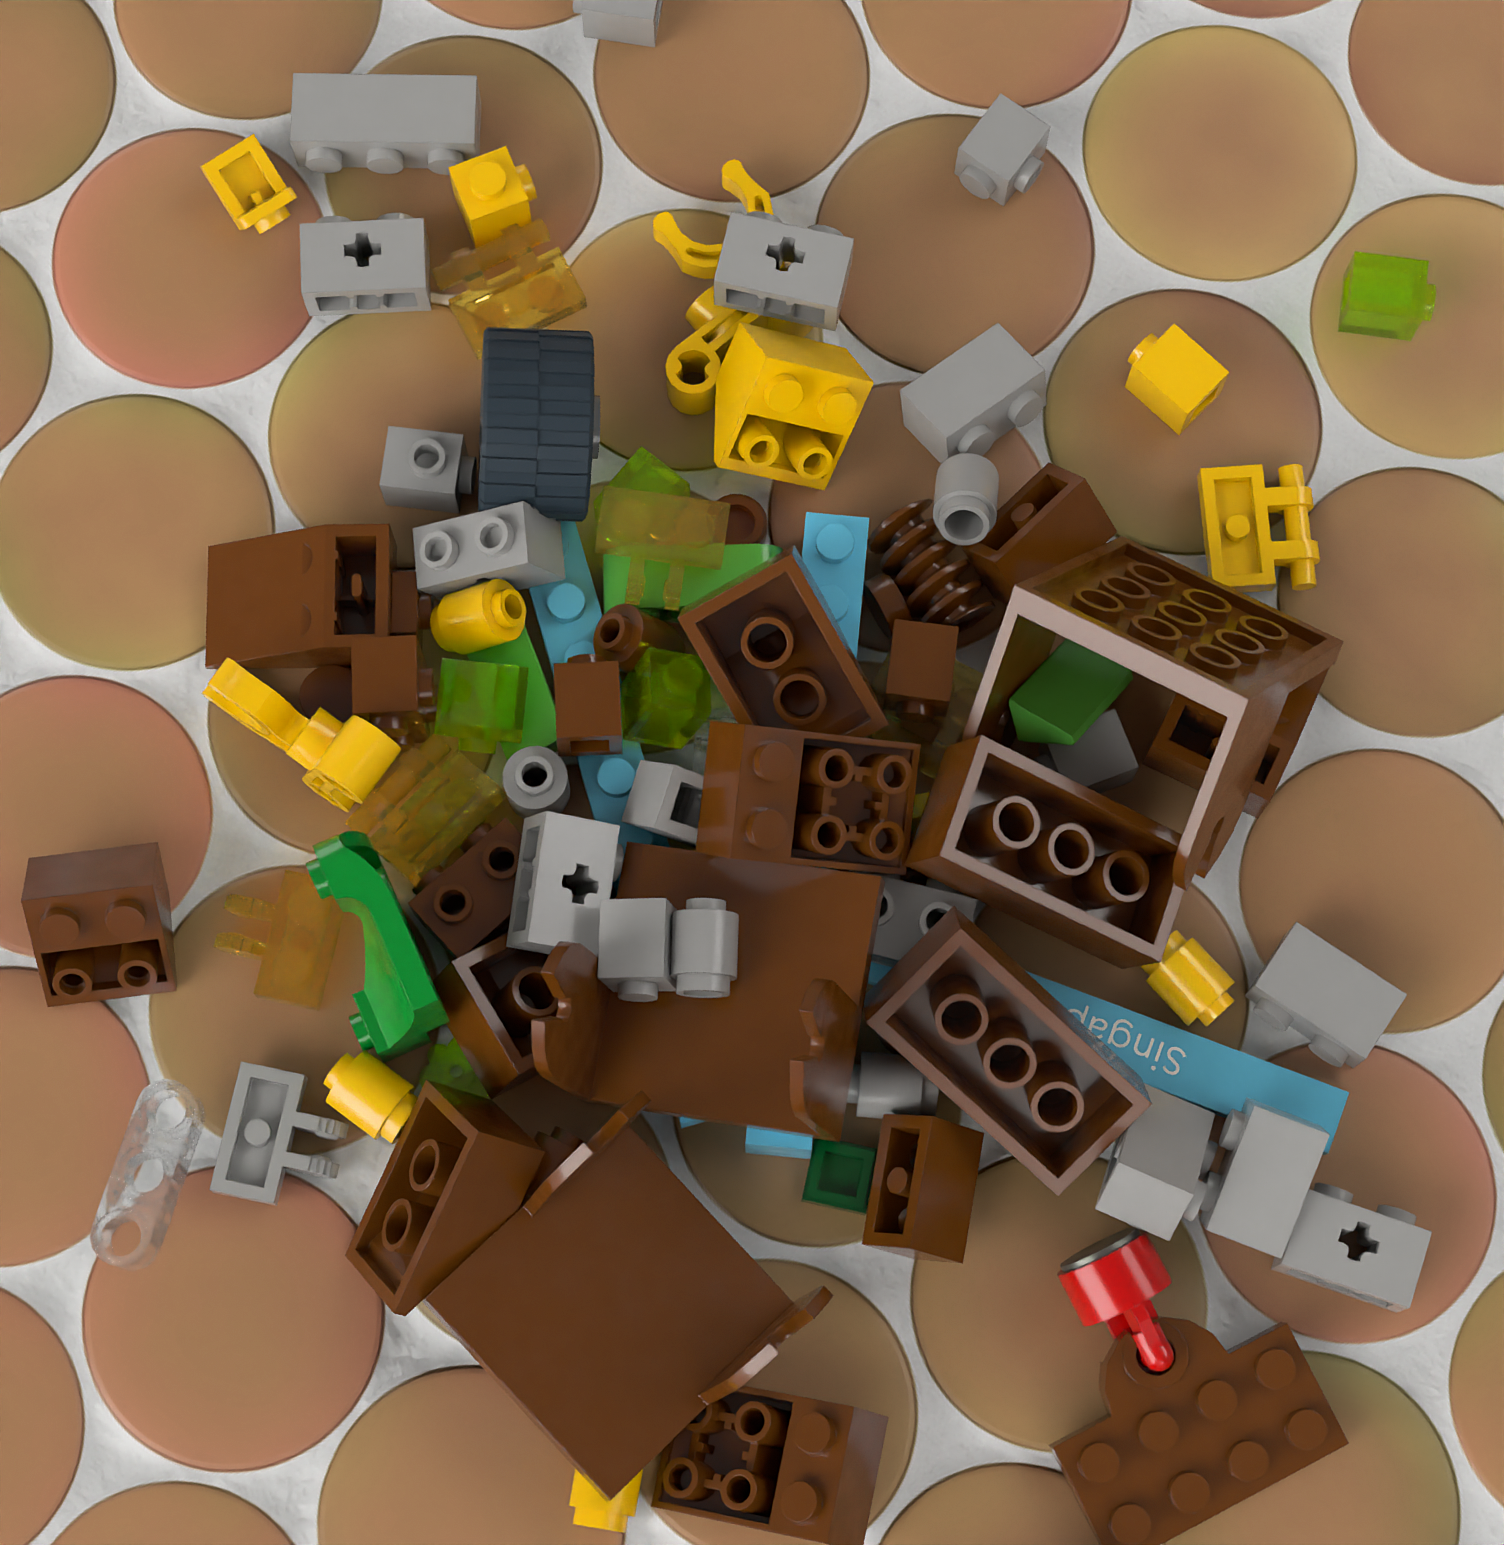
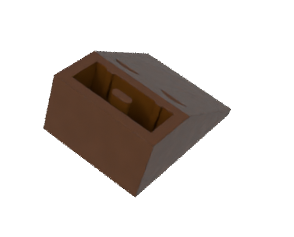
M324 524L208 546L205 668L219 669L226 658L232 659L244 669L319 668L326 665L352 668L351 638L392 636V571H397V544L390 524Z
M1329 668L1289 692L1242 812L1258 819L1270 803L1298 743ZM1176 692L1142 764L1200 791L1228 717Z
M710 720L695 852L738 860L906 875L907 866H905L909 851L921 744Z
M741 1386L733 1393L707 1405L663 1449L651 1507L827 1545H864L889 1417L854 1406Z

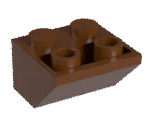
M158 842L28 859L21 903L47 1007L177 991L170 896Z

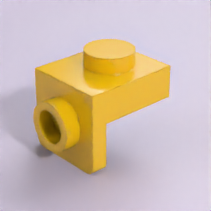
M254 134L200 166L239 230H245L254 225L259 234L291 215L285 205L297 198L291 186L287 187Z

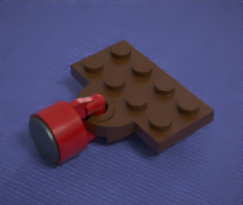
M1134 1227L1119 1231L1084 1248L1060 1264L1062 1270L1057 1273V1276L1082 1325L1091 1326L1104 1321L1114 1340L1104 1361L1100 1362L1099 1391L1107 1414L1049 1445L1099 1545H1161L1349 1444L1287 1323L1279 1322L1226 1351L1213 1333L1196 1323L1183 1318L1158 1316L1150 1298L1167 1288L1172 1283V1279L1147 1231Z

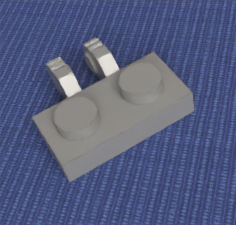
M241 1061L209 1190L213 1193L277 1206L286 1169L302 1174L336 1179L340 1164H336L331 1159L322 1156H305L290 1152L294 1134L297 1129L328 1140L346 1139L349 1124L300 1112L308 1081L304 1074Z

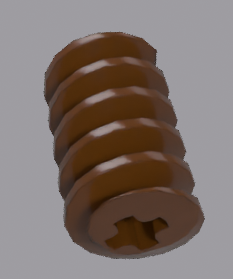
M919 500L895 511L883 520L870 535L868 548L874 554H884L880 560V568L887 575H897L894 583L902 596H909L906 604L912 618L922 617L920 622L959 627L958 633L984 619L996 606L993 601L973 604L971 599L983 587L981 580L961 584L958 578L969 568L971 563L966 558L952 562L947 560V555L957 544L946 539L936 541L934 535L939 529L935 525L933 518L924 520L922 514L929 508L933 500Z

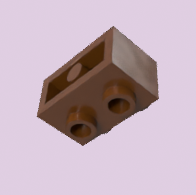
M1048 462L997 510L995 525L984 539L972 545L960 546L993 598L1008 605L1016 584L1105 544L1117 533V530L1085 478Z
M417 635L351 638L352 714L366 720L389 736L401 748L400 753L414 750L415 743H430V723H440L441 721L440 689L438 684L435 685L433 668L427 667Z
M506 817L495 827H492L490 823H485L476 829L461 845L460 849L464 852L462 856L446 870L441 865L434 867L412 889L416 896L408 902L411 911L454 960L508 933L522 835Z
M884 1114L862 1245L916 1260L963 1264L984 1133L934 1116Z

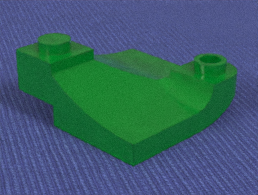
M347 831L312 845L317 858L307 862L306 866L321 900L333 895L342 912L356 914L361 919L363 925L366 963L364 989L352 994L359 1012L349 1016L350 1023L362 1050L368 1051L375 1048L379 1057L386 1063L431 1043L428 1031L446 1024L450 1020L383 863L369 836L359 831Z

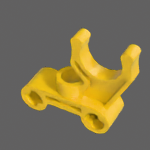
M739 160L727 161L722 167L723 188L740 199L747 213L760 211L774 215L769 193L747 174ZM661 212L656 215L653 220V237L655 241L661 243L669 251L681 271L697 278L714 279L723 243L705 245L694 242L681 233L672 214ZM782 261L779 270L788 271L789 267H785V263ZM713 285L702 293L686 312L685 319L695 329V332L678 344L668 355L665 364L667 397L673 407L689 415L703 414L715 406L716 376L740 322L799 337H805L813 329V326L714 305ZM690 372H698L704 375L705 381L696 385L686 384L683 382V375Z
M230 658L225 659L202 692V695L227 712L248 729L285 751L288 756L305 767L307 772L302 777V781L322 798L345 812H349L356 802L363 804L401 752V748L389 736L356 715L351 716L345 723H342L326 710L319 707L311 719L306 718L275 690Z

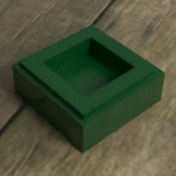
M815 1138L801 1202L865 1216L878 1149L844 1141L835 1142Z

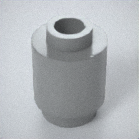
M972 453L953 455L947 458L937 470L933 520L942 536L954 544L972 545L978 543L985 538L995 525L999 474L993 463L985 457Z
M542 746L525 747L515 752L508 759L503 770L502 779L508 802L513 811L523 819L544 811L562 813L570 798L569 779L562 759L554 751ZM546 777L545 782L540 786L530 787L525 784L531 778Z
M692 898L686 900V909L672 913L670 976L673 979H677L676 994L696 998H721L730 995V981L737 979L739 915L726 911V901L715 898Z
M861 1051L860 1064H853L847 1103H857L856 1117L883 1119L884 1114L935 1117L939 1088L900 1054Z

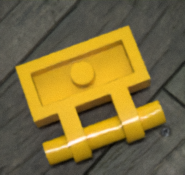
M1262 464L1200 468L1197 482L1208 577L1241 593L1272 591L1276 585L1274 567L1284 566L1290 568L1293 590H1309L1317 586L1314 565L1320 562L1318 541L1311 540L1308 512L1314 508L1312 488L1305 486L1303 466L1300 464H1289L1278 468L1280 487L1265 488ZM1268 513H1278L1284 516L1286 541H1271Z

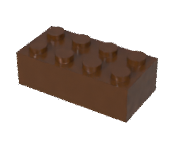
M983 735L946 747L905 862V866L1120 969L1161 962L1184 892L1183 889L1175 886L1172 876L1174 859L1182 834Z
M955 906L865 995L863 1007L866 1023L1057 1196L1152 1105L1142 1078Z

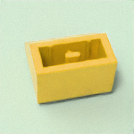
M740 322L716 376L715 464L719 468L825 491L874 384L873 380L844 347Z

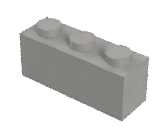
M293 73L290 143L298 167H307L319 173L338 172L342 167H361L380 174L398 173L403 168H428L437 174L450 175L448 167L480 156L481 97L477 75Z

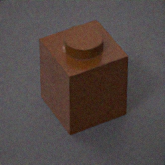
M900 619L894 620L883 710L896 711L895 716L898 719L913 723H929L934 720V716L946 717L951 697L959 627Z
M580 654L568 658L567 663H554L558 756L623 754L619 661H606L605 657L596 654Z

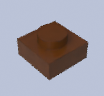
M392 571L391 634L392 636L417 635L422 650L423 630H431L430 616L434 608V596L417 589L416 571Z

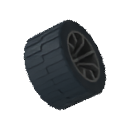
M487 327L484 330L480 401L478 512L524 501L530 504L533 509L535 507L541 515L547 518H556V521L583 522L586 519L590 499L592 459H598L600 442V396L594 395V340L589 331Z

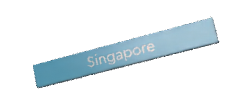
M871 962L868 984L875 986L893 967ZM1027 972L1142 1078L1143 1083L1224 1118H1227L1232 1109L1241 1112L1246 1097L1323 1127L1330 1136L1322 1155L1329 1153L1349 1092Z

